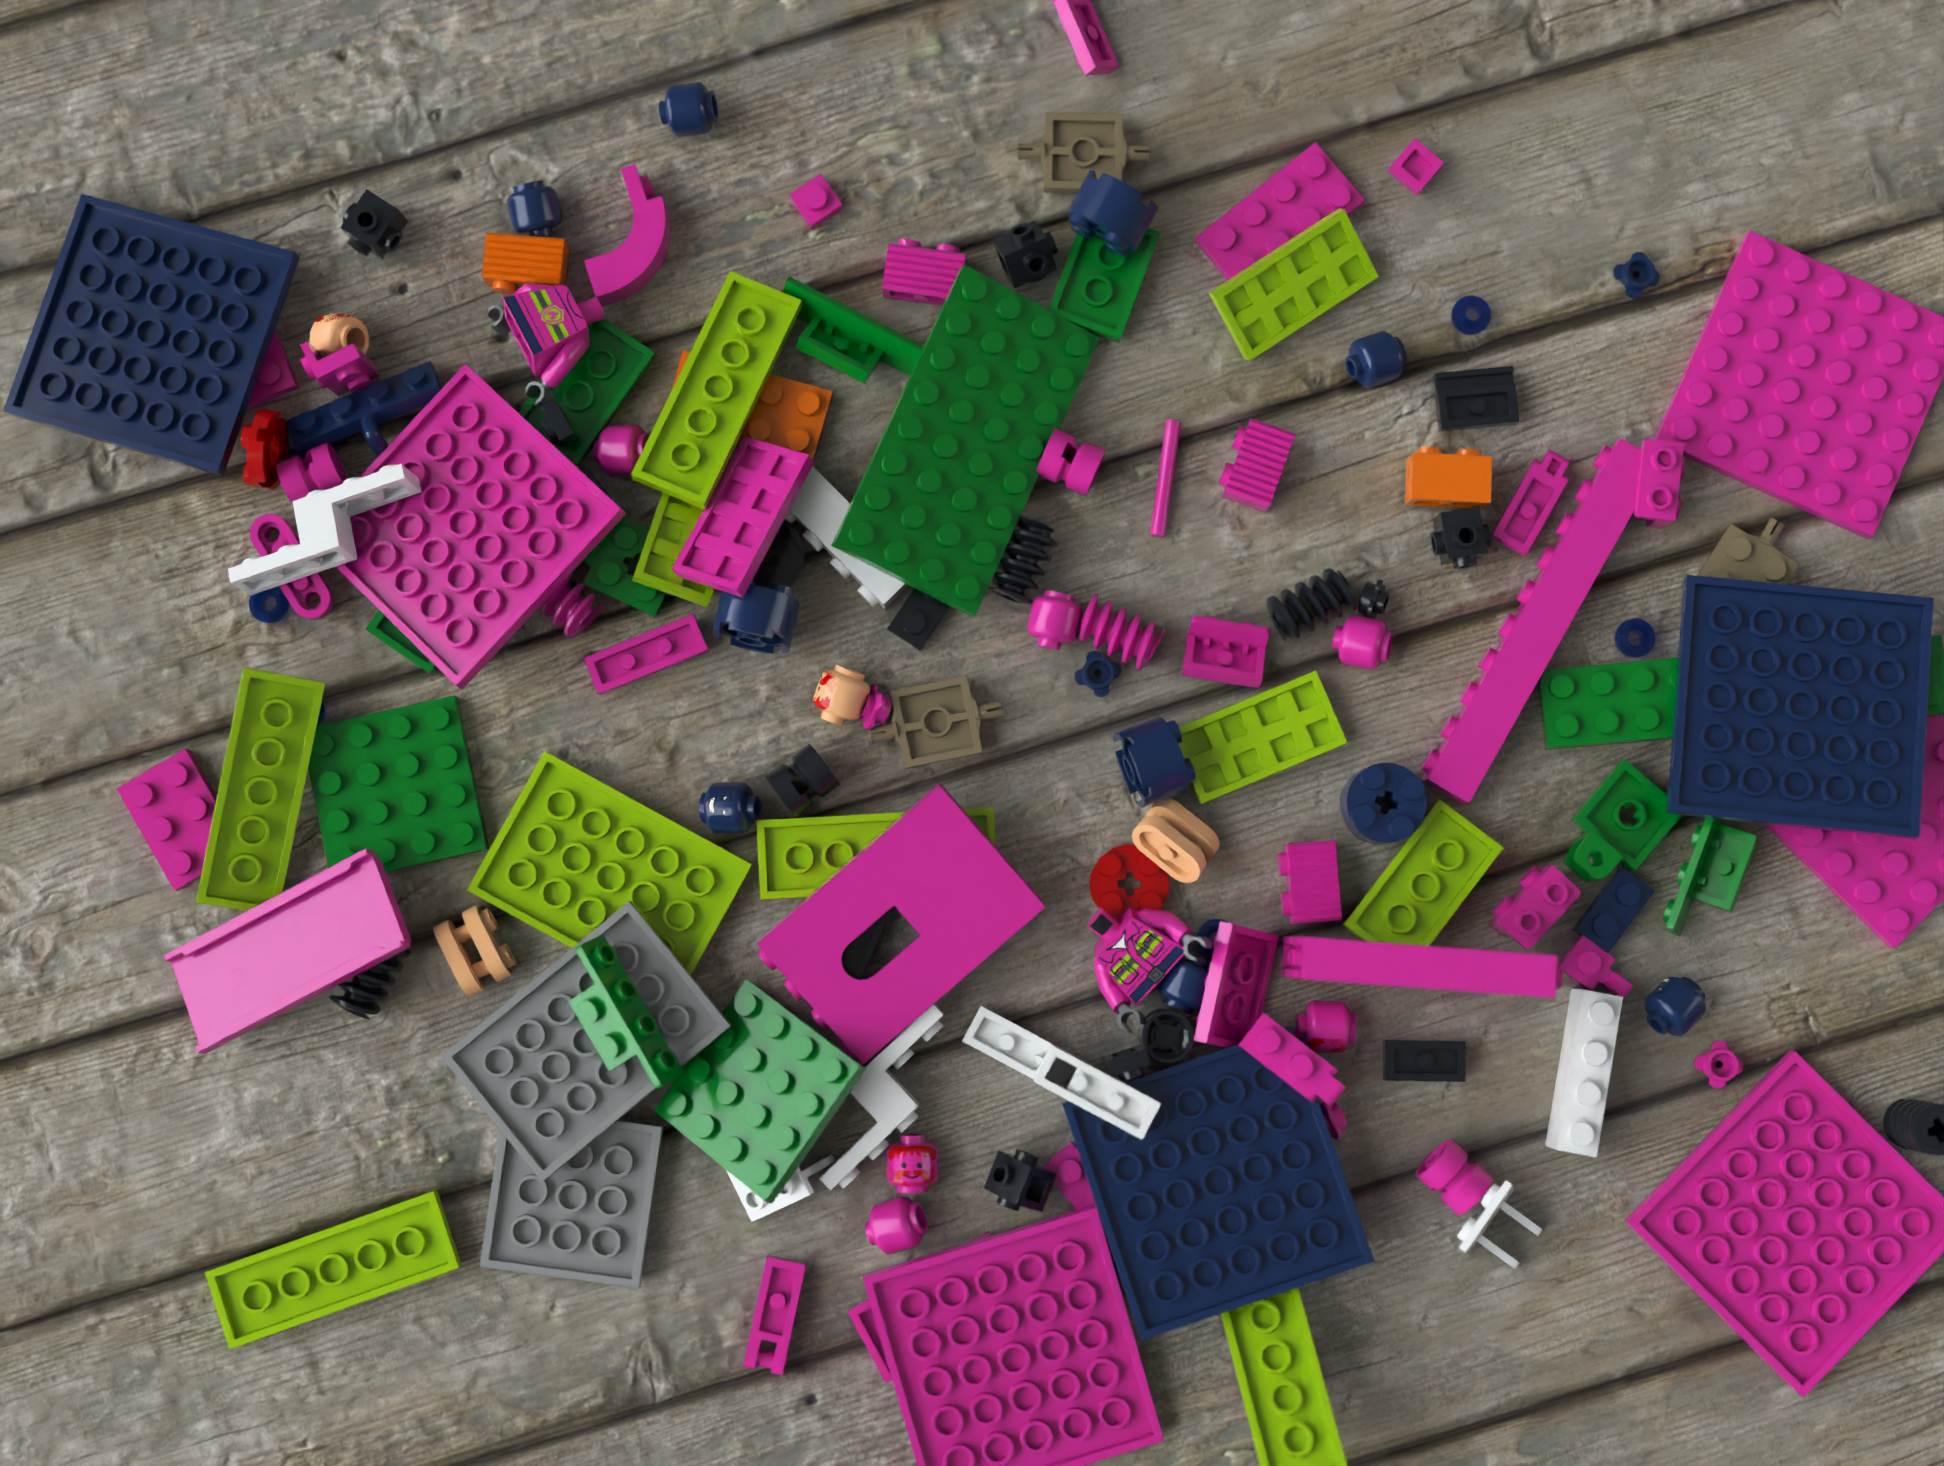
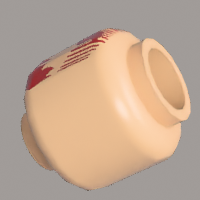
M328 313L320 316L313 323L310 330V344L319 351L323 358L351 344H354L366 355L369 348V333L363 321L355 315Z
M836 664L834 669H827L822 673L813 697L814 705L823 711L822 719L843 726L845 719L856 720L860 718V714L867 701L866 697L870 693V686L864 681L865 674Z

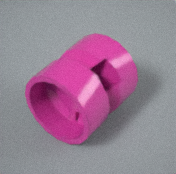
M1055 428L1044 450L1037 472L1040 473L1039 477L1053 483H1057L1060 480L1065 481L1067 489L1086 497L1102 463L1106 449L1088 441L1081 445L1077 444L1076 436Z
M329 442L308 450L304 459L295 455L276 464L279 480L292 505L293 501L307 497V494L314 490H327L343 484L348 479L337 452Z
M1449 1138L1439 1144L1425 1158L1417 1169L1415 1176L1431 1191L1440 1190L1442 1192L1440 1199L1456 1215L1460 1216L1470 1210L1485 1195L1493 1183V1177L1477 1162L1468 1163V1154L1453 1139Z

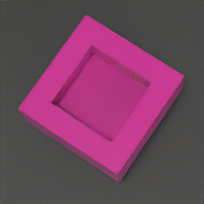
M1414 138L1387 172L1418 196L1445 162Z
M819 174L789 194L790 200L811 230L843 210V204L822 174Z

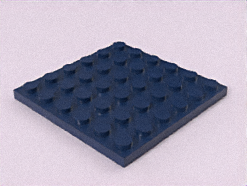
M81 194L3 411L15 417L224 476L300 257L290 250Z
M1687 575L1684 578L1667 813L1911 839L1919 838L1934 598Z
M1292 1026L1285 1028V1030L1296 1037ZM1238 1044L1125 1082L1128 1086L1161 1103L1143 1140L1070 1101L1062 1103L1141 1340L1374 1262L1318 1099L1314 1103L1310 1102L1238 1046Z

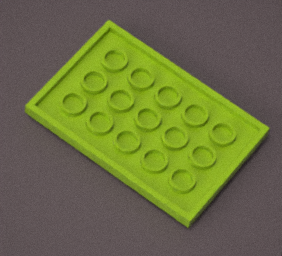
M544 751L467 891L570 948H573L622 906L631 901L693 976L753 864Z

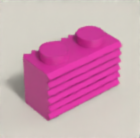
M900 239L898 244L889 243L882 283L883 297L942 306L960 267L964 264L966 265V254L959 253L960 249L958 247L946 244L937 245L935 250L921 248L920 242L911 239Z
M1252 418L1246 428L1239 426L1231 447L1238 450L1234 464L1226 462L1218 483L1225 487L1222 497L1266 513L1271 505L1295 433Z
M1335 840L1284 844V852L1277 854L1279 876H1286L1287 892H1281L1280 895L1282 915L1289 916L1290 924L1342 920Z

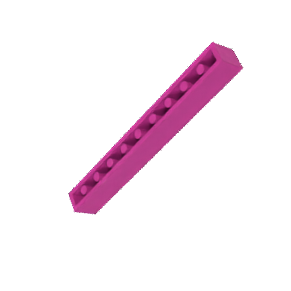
M1619 438L1610 447L1604 445L1597 454L1592 464L1597 467L1596 472L1591 480L1585 478L1577 489L1573 499L1579 502L1572 514L1566 512L1559 521L1554 531L1559 534V537L1553 548L1547 545L1538 558L1535 566L1540 568V571L1534 581L1528 579L1520 590L1516 600L1520 601L1521 604L1515 615L1509 613L1499 627L1497 634L1501 635L1502 638L1495 649L1489 647L1482 657L1478 668L1483 671L1476 683L1470 681L1459 699V702L1464 705L1457 718L1451 715L1443 726L1440 736L1445 738L1438 751L1432 749L1425 758L1420 769L1425 772L1421 779L1423 784L1460 805L1470 803L1635 510L1641 449Z

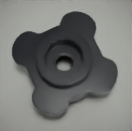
M1379 579L1376 584L1366 582L1358 603L1359 613L1366 614L1369 618L1376 619L1377 614H1384L1389 600V592L1385 591L1383 580Z

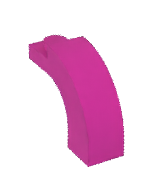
M635 164L621 168L634 212L633 226L629 236L615 250L584 260L595 297L599 300L601 307L622 301L645 287L658 272L669 247L670 218L667 206L662 196L655 197L648 174L641 176Z

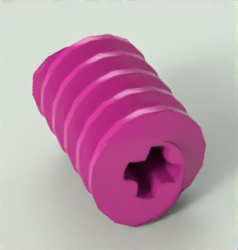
M572 574L559 585L541 607V613L545 617L554 615L553 624L556 627L565 626L564 634L569 638L581 634L595 620L603 608L602 605L595 609L591 607L596 598L593 593L583 599L580 597L584 588L582 583L572 588L568 586L573 577Z
M1095 593L1079 624V641L1084 643L1094 635L1093 648L1098 650L1108 642L1107 655L1112 657L1122 649V662L1126 664L1136 656V669L1142 670L1150 662L1166 628L1157 636L1154 635L1155 622L1150 621L1141 629L1140 615L1136 614L1127 622L1125 621L1126 608L1122 607L1113 615L1111 614L1112 601L1108 600L1099 608L1097 607L1098 594Z

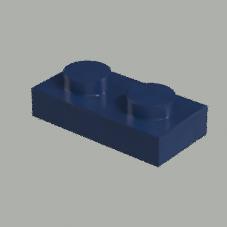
M1623 866L1618 867L1572 930L1578 935H1584L1606 953H1609L1655 890Z

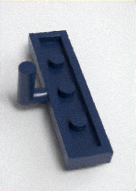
M429 361L417 367H412L405 372L376 382L364 389L286 420L292 447L299 456L307 454L308 450L327 442L331 444L363 431L365 439L378 458L388 447L387 442L379 431L378 424L428 404L442 389L437 371L432 362Z

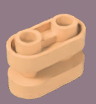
M1170 798L1153 804L1148 810L1146 817L1138 823L1132 833L1133 842L1139 851L1174 879L1183 883H1191L1199 878L1206 867V863L1211 861L1220 845L1218 836L1210 827L1179 802Z
M475 905L462 912L465 924L458 928L449 919L433 927L437 942L457 982L468 997H472L485 990L482 977L491 974L496 982H500L513 975L512 966L516 965L511 949L506 943L501 945L494 932L499 929L494 915L489 908L482 910L479 905ZM470 939H473L482 957V960L474 963L464 943Z

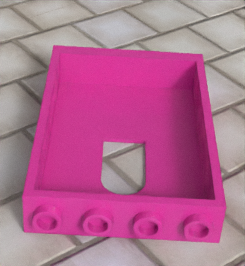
M939 782L766 932L757 943L761 949L757 953L768 968L772 971L778 968L787 978L784 982L786 988L797 1000L800 1001L804 997L814 1010L810 1013L819 1026L824 1030L830 1027L840 1038L837 1041L839 1048L853 1059L857 1057L864 1065L1046 906L1040 896ZM895 906L920 936L874 976L867 979H856L850 976L842 965L844 949L890 908Z
M1283 936L1280 976L1308 980L1555 998L1556 989L1560 990L1562 986L1563 969L1561 964H1557V955Z

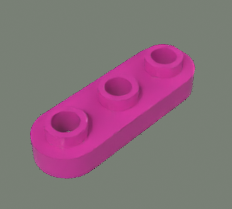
M265 514L258 517L250 528L251 542L261 557L278 552L285 545L300 544V540L291 525L285 519L275 514ZM278 529L279 538L275 542H270L269 533L272 530ZM320 572L279 586L295 612L309 620L322 619L333 608V592ZM318 594L320 596L319 605L311 607L309 604L311 596Z

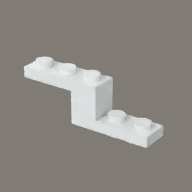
M402 464L387 465L382 467L379 472L364 477L349 478L341 485L327 490H314L308 493L307 497L293 501L300 544L285 545L278 552L264 557L245 559L242 564L228 569L230 583L251 596L356 560L357 553L350 517L421 493L419 478Z
M935 1003L914 1020L865 1067L866 1070L850 1093L877 1122L821 1175L819 1179L830 1191L837 1184L844 1189L860 1173L856 1166L866 1156L873 1161L889 1145L885 1138L895 1128L902 1133L918 1118L914 1110L919 1106V1102L892 1075L888 1068L893 1065L898 1070L915 1054L910 1047L920 1037L927 1042L944 1026L939 1021L944 1013Z
M980 1006L962 1040L964 1043L1032 1078L1033 1082L1141 1140H1143L1161 1105L1157 1100L1098 1070L1081 1058L983 1006Z

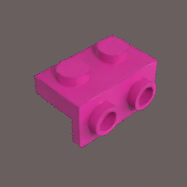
M308 341L300 344L305 354V357L300 360L310 379H316L322 389L329 388L337 396L348 391L354 393L372 384V379L380 376L374 363L354 344L348 345L324 358Z
M1646 439L1642 443L1634 515L1637 518L1647 519L1646 527L1662 529L1675 522L1679 515L1681 498L1678 496L1679 486L1685 470V458L1683 457L1684 443Z
M1192 616L1186 636L1181 676L1260 688L1263 677L1265 648L1269 639L1270 629L1250 622L1237 623L1219 620L1213 616Z
M1554 865L1541 866L1539 869L1533 866L1518 882L1522 888L1512 898L1509 895L1505 896L1492 910L1495 917L1488 924L1499 934H1509L1524 949H1531L1581 894V891Z

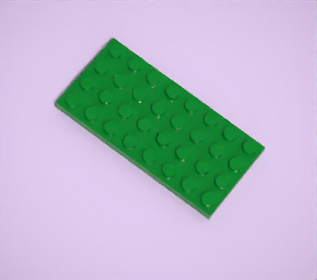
M964 264L960 267L831 546L971 617L975 616L1040 474L1037 472V468L1054 429H1060L1100 338Z

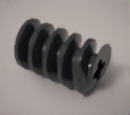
M1020 516L1017 525L1021 529H1014L1011 540L1015 544L1008 543L1004 551L1009 558H1001L998 568L1002 572H995L991 580L997 587L989 586L988 590L1015 603L1032 604L1033 600L1025 594L1026 589H1039V586L1031 577L1032 575H1045L1046 572L1038 565V562H1051L1052 557L1044 551L1045 546L1057 548L1058 543L1050 536L1052 532H1055L1052 528L1034 519Z
M1330 568L1323 571V580L1317 575L1311 576L1309 578V587L1303 582L1297 583L1295 585V594L1289 589L1283 590L1281 592V601L1273 595L1267 598L1268 613L1284 641H1286V631L1289 630L1297 639L1301 637L1299 625L1304 624L1312 632L1315 630L1313 618L1318 617L1326 625L1329 623L1327 611L1332 610L1340 618L1343 616L1342 604L1346 603L1352 611L1357 610V604L1346 578L1339 570L1336 573Z
M408 948L352 977L351 982L344 981L338 986L345 992L344 995H330L329 999L337 1006L359 1017L370 1019L366 1014L377 1015L381 1008L374 1000H386L388 997L387 991L381 985L393 986L396 979L389 971H402L404 966L396 957L408 958L411 954L410 949Z
M1900 1099L1888 1107L1883 1118V1129L1888 1139L1904 1149L1929 1155H1944V1104L1917 1099Z

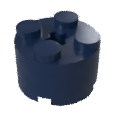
M1090 170L1067 211V216L1070 218L1069 222L1073 224L1071 227L1072 231L1088 240H1092L1093 236H1096L1107 242L1105 247L1109 251L1126 258L1129 252H1136L1159 208L1152 200L1148 207L1141 203L1139 200L1142 193L1130 185L1105 173H1102L1098 180L1095 171Z
M752 580L743 598L727 592H721L712 635L715 638L721 640L723 633L731 637L730 645L754 652L773 654L775 647H782V654L790 651L800 607L799 602L792 598L793 589L778 584L770 585L769 589L754 585L755 582Z
M1158 717L1114 734V742L1121 740L1122 749L1116 751L1115 754L1122 777L1130 794L1138 791L1142 800L1136 801L1139 807L1144 808L1185 793L1189 789V783L1196 780L1195 770L1190 759L1183 758L1179 743H1182V735L1174 720L1166 722L1162 717Z
M1394 763L1374 764L1360 770L1347 781L1340 796V812L1349 830L1358 839L1378 845L1397 842L1408 838L1421 825L1427 809L1425 787L1423 782L1413 772L1401 765ZM1385 795L1386 802L1390 803L1391 807L1380 813L1381 806L1375 804V799Z

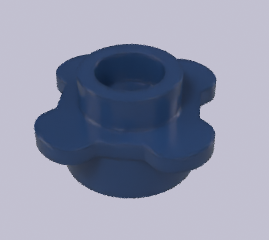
M1642 252L1634 253L1627 263L1618 264L1613 269V277L1621 281L1626 288V295L1630 298H1638L1643 289L1648 286H1655L1660 280V274L1655 270L1654 264ZM1638 272L1640 277L1634 278L1633 273Z
M1091 651L1086 656L1087 662L1083 668L1076 671L1075 681L1078 685H1086L1091 688L1095 696L1104 697L1108 695L1109 685L1113 679L1120 676L1121 667L1118 663H1111L1106 658H1103L1099 651ZM1096 670L1101 671V677H1095L1094 672Z

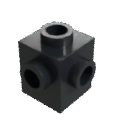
M366 189L359 201L348 207L340 228L350 238L347 244L366 257L372 252L383 259L387 252H392L398 246L402 238L401 231L408 223V220L400 210Z
M1035 221L1016 225L1010 232L992 239L1002 270L1014 288L1029 282L1040 281L1047 274L1057 270L1053 255L1058 253L1056 243L1049 231L1043 233Z
M1479 506L1441 512L1433 519L1435 532L1431 533V546L1434 555L1440 556L1441 565L1453 563L1454 569L1473 567L1478 565L1477 559L1482 558L1488 553L1487 547H1491V533L1488 524L1482 523Z
M1016 1149L1015 1155L998 1150L984 1189L998 1195L996 1202L1009 1209L1019 1211L1020 1206L1043 1212L1057 1174L1037 1165L1039 1157L1031 1153Z

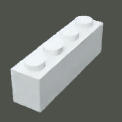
M812 466L785 520L791 524L796 520L806 530L802 534L804 539L817 552L824 548L834 558L829 562L831 566L844 579L851 575L861 585L857 592L872 607L879 603L886 610L910 585L831 546L850 503Z
M1571 988L1545 1146L1559 1151L1597 1158L1623 997Z

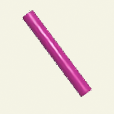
M1166 420L1150 530V536L1165 538L1181 428V422L1176 420Z

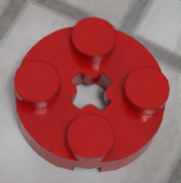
M261 409L256 412L252 425H244L242 428L241 446L243 449H247V462L243 470V482L245 485L274 490L281 483L276 471V464L279 463V459H287L289 436L285 418L278 417L281 414L280 411Z
M1121 845L1112 848L1102 855L1095 864L1090 874V894L1093 902L1099 909L1103 908L1118 920L1130 907L1138 911L1145 908L1160 910L1168 896L1169 877L1167 872L1139 851L1135 845ZM1125 873H1133V878L1140 880V888L1134 889L1133 896H1127L1125 889L1118 888V881L1125 879Z

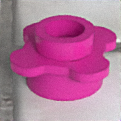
M874 684L870 685V693L866 697L867 701L864 709L860 714V718H858L863 720V727L868 730L874 725H882L888 718L891 709L890 697L879 693L878 686Z
M1720 1040L1714 1041L1708 1052L1704 1055H1697L1694 1060L1695 1068L1703 1071L1709 1078V1085L1717 1089L1723 1088L1726 1085V1081L1731 1080L1743 1070L1742 1061L1728 1050L1729 1046L1726 1042ZM1717 1061H1721V1068L1715 1066Z
M1325 1102L1320 1103L1331 1139L1332 1137L1335 1140L1340 1139L1341 1132L1347 1128L1344 1113L1336 1102L1332 1107Z

